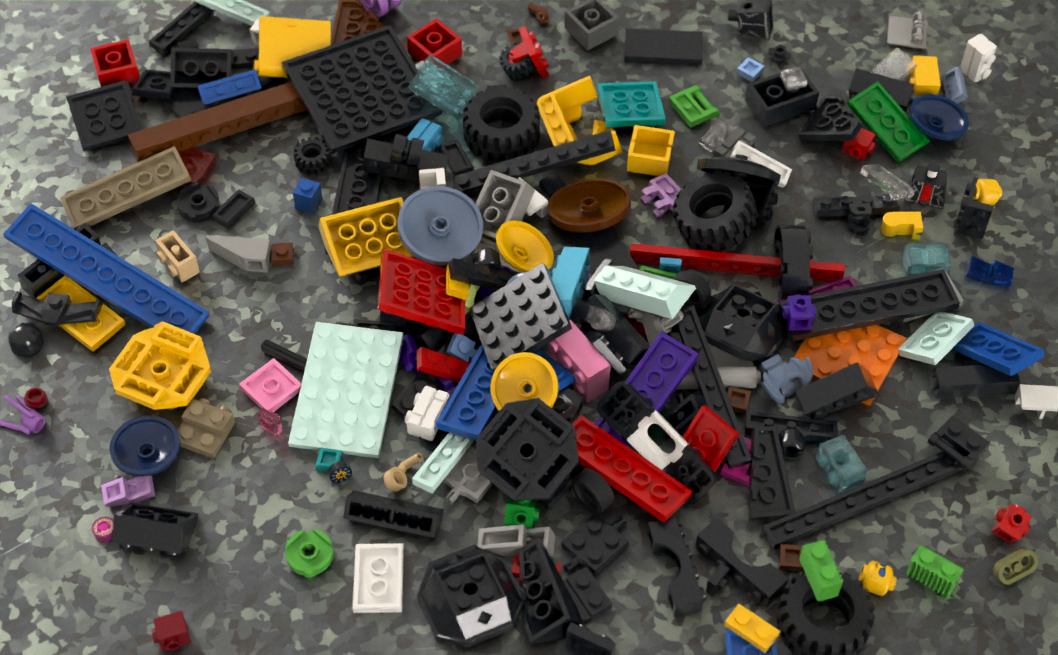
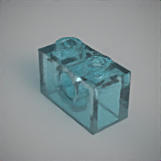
M845 435L819 445L816 455L817 461L821 467L825 468L829 481L837 487L839 492L864 483L867 469Z

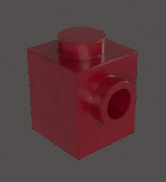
M182 610L153 619L155 628L151 629L154 644H160L162 651L175 650L181 645L191 643Z

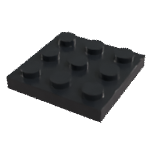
M125 81L66 96L83 152L127 140L128 134L141 131Z

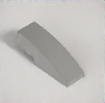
M524 524L479 529L477 546L495 555L514 557L519 555L521 548L540 538L549 556L554 557L555 534L550 527L527 529Z

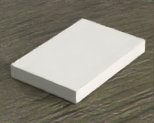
M403 543L356 544L353 613L402 612Z

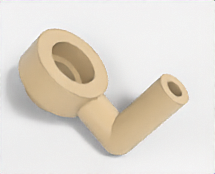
M417 453L401 462L398 467H393L386 471L384 474L386 487L393 492H398L407 486L405 472L407 469L423 461L422 454Z

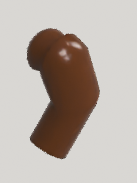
M534 3L529 4L528 12L536 15L538 23H547L549 20L547 9Z

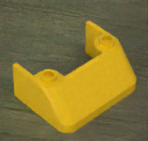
M590 76L552 91L538 99L537 106L554 146L577 140L570 123L577 121L582 116L580 105L598 98ZM615 130L611 133L616 151L576 163L595 165L623 153Z

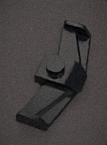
M17 291L12 300V313L42 322L45 325L57 326L96 322L103 304L101 299L96 300V302L70 304L71 299L69 295L48 293L45 301Z

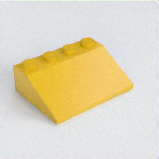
M402 197L320 218L319 231L339 278L380 267L381 254L384 249L414 258L402 244L397 230L399 212L404 203Z

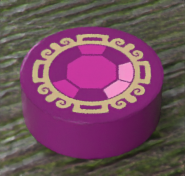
M110 517L98 518L92 525L94 537L103 542L111 540L114 520Z

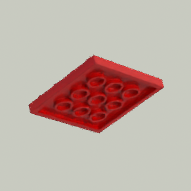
M383 250L380 264L378 310L462 335L465 330V300L446 294V268L393 251Z

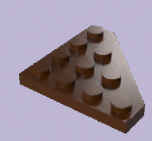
M339 0L331 34V45L386 27V25L381 24L379 18L370 10L367 11L359 0ZM403 40L400 41L407 52V44Z

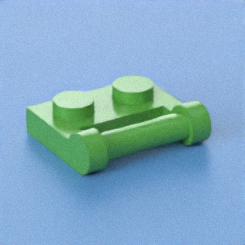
M697 85L669 96V103L690 128L709 119L714 120L720 115L718 108L711 105ZM694 98L697 99V101L703 106V108H704L706 111H704V110L700 107V105L694 100Z

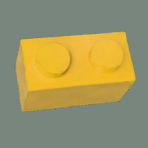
M913 56L912 63L908 64L907 75L911 77L909 83L914 84L912 94L917 96L926 94L938 95L941 85L937 57Z

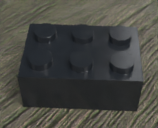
M798 66L748 83L745 101L762 126L766 127L814 110L817 106L819 91L802 68Z

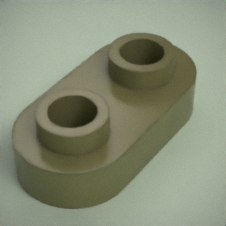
M1019 549L995 564L993 568L994 578L1003 584H1012L1029 575L1037 568L1038 557L1031 550Z

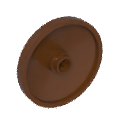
M602 178L579 180L560 188L550 197L547 205L548 215L551 222L563 230L571 232L598 231L611 227L626 217L631 209V197L628 189L623 184L614 180Z

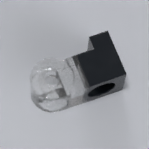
M579 299L576 300L569 320L571 319L572 322L578 324H586L588 322L594 329L602 331L612 330L616 323L613 313L589 301Z

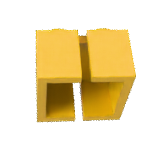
M634 125L628 152L627 171L660 176L665 173L668 175L675 131Z

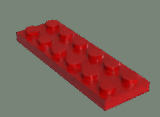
M581 415L571 423L576 431L579 464L596 471L609 485L662 522L671 517L691 497L692 491L584 416Z

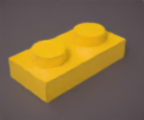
M740 604L736 606L724 623V626L764 653L768 651L780 633L778 629Z

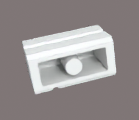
M978 34L968 40L960 66L962 73L968 75V78L973 82L986 79L991 73L990 66L996 58L994 54L997 46L988 41L982 34Z
M424 386L422 392L417 393L415 396L413 410H409L406 414L405 424H407V432L432 441L438 431L436 422L448 403L450 394Z

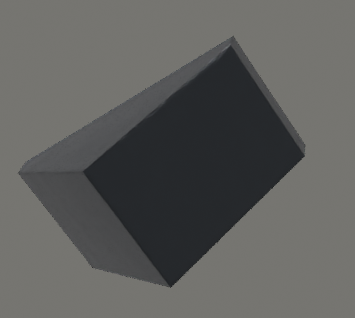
M424 323L419 324L409 334L413 336L418 349L424 347L438 352L448 341V338L440 328L428 326Z

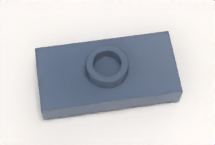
M957 66L941 76L946 98L951 99L957 104L968 99L960 67Z

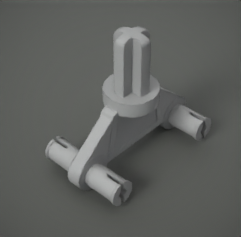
M632 308L628 312L629 318H634L637 322L643 323L650 346L661 331L668 334L671 332V327L680 322L684 317L680 310L673 319Z

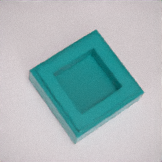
M320 448L315 465L316 471L328 472L332 464L342 461L343 451Z

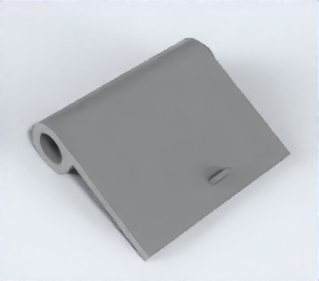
M671 333L672 338L682 343L679 333ZM708 344L725 389H728L729 386L739 389L756 388L757 384L761 383V372L756 370V366H753V361L739 359ZM692 368L676 390L699 389Z

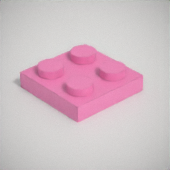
M274 358L239 383L240 389L268 416L300 393L301 383Z

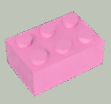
M570 319L572 329L548 343V355L574 374L575 382L571 383L574 391L584 394V400L588 403L609 390L610 364Z

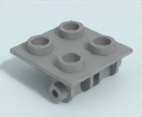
M917 11L913 19L889 16L887 44L926 49L928 20H925V14L922 11Z

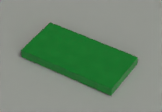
M878 81L847 102L849 108L870 132L875 133V138L898 164L930 141L914 125L910 117Z

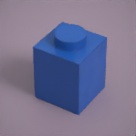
M301 178L293 191L295 209L315 214L323 199L321 184Z

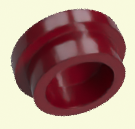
M38 387L29 389L24 396L25 405L31 409L43 407L48 400L46 392Z

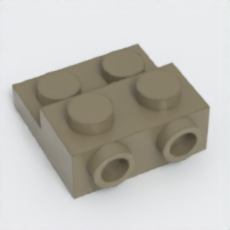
M200 398L199 401L192 399L182 415L183 422L177 430L180 437V447L214 459L235 424L232 411L223 405L219 408L214 407L210 401L204 398Z

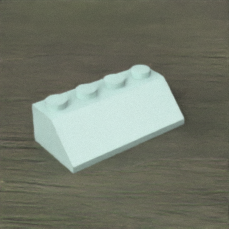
M606 265L594 279L599 295L606 296L611 302L670 319L675 317L696 289L695 285L625 266Z

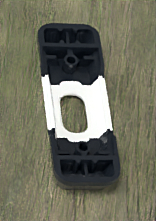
M624 381L618 382L599 400L597 404L598 413L619 436H623L643 458L692 491L691 497L684 504L696 503L713 487L716 481L715 472L704 461L701 452L696 448H692L653 407L652 400L645 398L632 384ZM651 424L661 426L674 440L676 447L672 453L663 452L649 437L647 430Z

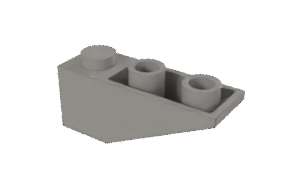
M206 235L208 248L212 253L245 271L268 273L271 260V244L269 239Z

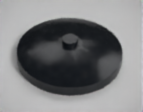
M736 154L735 158L710 157L699 159L697 169L704 173L710 172V174H714L715 171H721L725 174L728 172L734 174V177L739 176L744 182L779 185L781 175L762 164L749 161L748 156Z

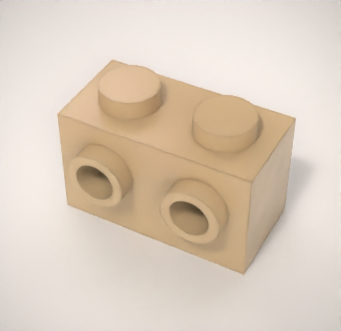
M174 230L155 240L158 250L156 256L162 264L165 263L167 265V269L172 277L176 276L182 283L200 273L196 256Z

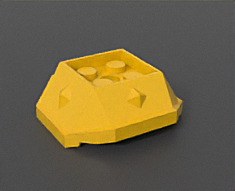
M162 321L154 325L153 328L133 335L111 365L109 371L117 395L154 410H173L177 407L189 405L211 373V368L201 336Z

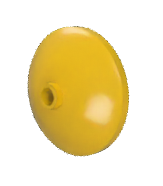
M512 220L503 223L498 229L496 243L499 252L513 268L520 272H528L541 263H544L548 270L551 268L554 261L552 247L546 237L535 227L522 221Z
M526 352L513 354L504 359L495 369L490 386L492 400L499 411L506 403L539 398L552 408L557 399L559 389L558 378L552 365L541 356ZM530 384L532 389L527 393L525 387Z

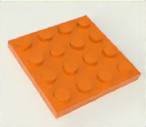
M876 324L806 338L794 357L804 361L806 357L810 359L813 366L812 380L814 381L858 362L870 372L876 389L879 391L899 356L900 351L898 348L907 338ZM874 398L863 401L861 403L870 406Z

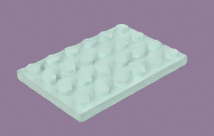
M322 322L315 323L288 441L289 447L317 451L320 448L341 450L343 454L379 459L404 337L402 332Z

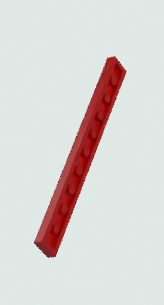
M631 243L630 256L636 264L659 266L660 257L682 259L681 268L780 278V258L771 256H755ZM810 260L809 277H812L813 281L830 283L843 279L845 264Z

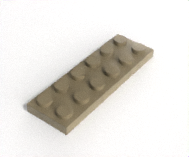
M174 146L60 197V200L74 230H76L84 223L92 226L191 181V177Z

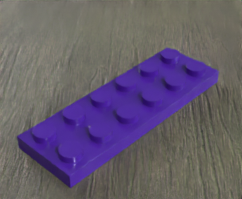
M661 331L625 382L632 384L645 398L651 399L653 407L660 413L699 358V353ZM601 416L599 417L595 425L634 450L633 446L623 436H619Z

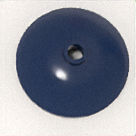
M935 94L919 96L912 102L909 109L910 118L914 125L922 133L934 139H958L965 134L969 126L968 116L962 107L944 96Z
M150 415L133 418L121 425L114 433L110 442V455L115 466L128 475L140 477L154 475L166 469L176 459L180 450V437L175 426L162 417Z

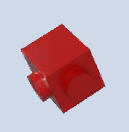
M861 128L853 141H844L842 152L865 160L868 153L872 154L875 149V133Z

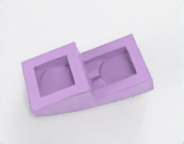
M151 475L138 476L128 481L121 477L101 485L103 501L106 507L135 503L155 496Z

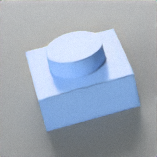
M749 57L737 68V74L751 82H754L764 71V65Z

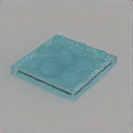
M431 54L408 86V89L412 90L416 95L425 98L432 105L441 108L458 120H460L464 113L465 105L475 96L480 88V85Z

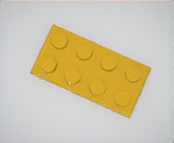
M67 276L62 277L36 298L45 301L48 293L69 295L71 299L70 304L96 302L98 300ZM103 304L96 322L62 324L59 326L94 352L122 329L126 323L123 318Z

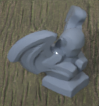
M777 354L761 363L760 366L761 376L764 380L762 386L770 397L780 404L784 403L785 397L792 396L799 389L794 380H799L802 387L810 384L813 378V366L808 357H806L805 361L790 357L789 363L781 362V357Z

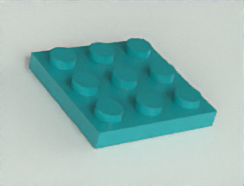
M656 81L598 83L597 91L605 127L665 125L666 118Z

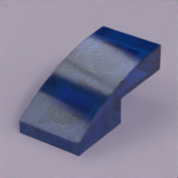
M971 256L967 262L965 277L982 283L1010 287L1012 285L1014 268L997 260L989 264Z

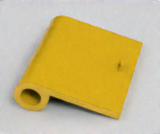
M260 16L258 60H254V69L257 75L261 77L288 78L282 68L283 61L331 45V21Z

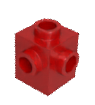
M1010 504L1006 508L1001 507L994 517L996 523L991 532L1012 545L1019 541L1021 536H1026L1031 528V525L1028 523L1032 516L1027 514V511L1019 505Z

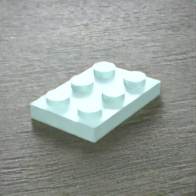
M942 311L936 312L898 348L900 351L899 355L936 365L974 327L973 319Z

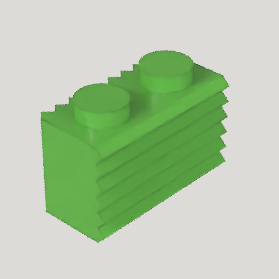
M825 540L802 546L799 558L817 601L837 597L843 583L842 575L839 574L840 571L835 566L836 562L833 561L834 558L831 557L832 554L829 553L830 549H827L828 545H826Z
M920 545L910 561L906 574L907 576L910 575L911 578H915V580H919L924 586L928 585V588L941 593V596L945 595L946 598H949L958 584L964 569Z

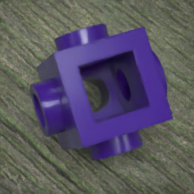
M810 295L788 296L787 303L782 308L783 318H787L788 330H811L813 318L816 316L815 304H811Z

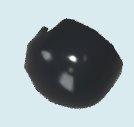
M23 322L15 325L9 331L8 342L14 354L29 356L38 352L43 346L41 330L33 323Z

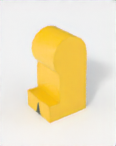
M888 212L883 216L880 231L887 237L911 235V240H920L923 231L921 212Z

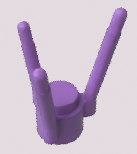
M4 396L6 401L23 413L20 419L23 426L1 420L0 426L19 430L27 435L31 431L38 433L45 424L44 416L35 409L27 407L24 399L16 396V399L23 405L21 406L9 396Z

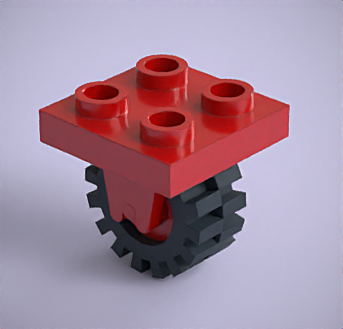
M526 26L519 28L518 30L523 42L517 41V45L514 42L510 43L511 47L507 45L505 47L506 51L502 50V55L499 56V63L504 72L510 78L517 79L518 76L519 79H522V75L527 77L529 76V71L532 73L534 71L533 68H537L542 79L550 76L547 70L550 66L545 56L541 57L544 52L539 43L535 44L537 39L533 31L529 32Z

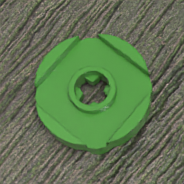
M313 529V532L299 531L291 536L286 544L285 555L288 566L292 571L299 575H304L306 578H313L316 574L326 570L334 558L330 538L319 530ZM306 549L309 551L314 549V554L312 556H305L304 551Z

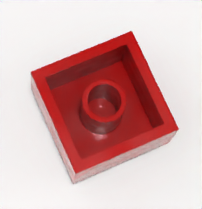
M437 18L407 36L408 54L418 62L423 60L436 72L463 56L462 38Z
M129 39L90 48L101 87L121 81H128L129 85L136 84L140 76Z

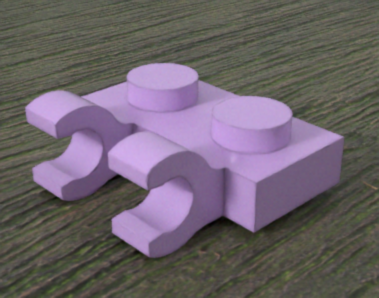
M665 173L649 181V187L642 189L641 192L644 196L640 197L644 204L650 203L656 196L661 199L654 203L657 209L653 210V213L658 218L663 216L669 209L673 212L674 201L682 189Z

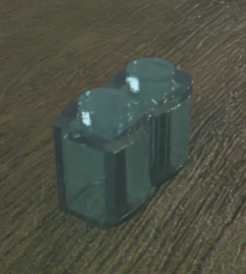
M913 242L904 245L901 256L906 275L911 276L944 268L948 274L951 262L946 244L932 242L924 245Z

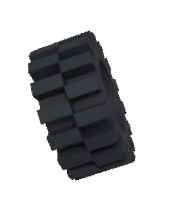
M307 137V141L302 139L301 143L297 142L293 154L296 168L300 172L303 171L304 174L310 172V175H314V172L321 174V170L325 172L327 170L326 167H330V162L332 161L331 152L322 138L318 140V137H314V140H311V137ZM309 154H319L315 158L306 157Z

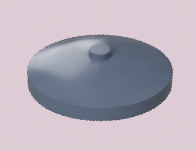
M431 186L414 192L405 200L399 212L397 230L402 244L414 257L434 265L447 266L451 258L465 260L475 252L483 234V219L476 204L464 193L450 187Z

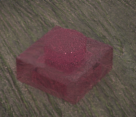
M262 408L257 413L261 427L276 437L283 431L281 418L276 412H270Z

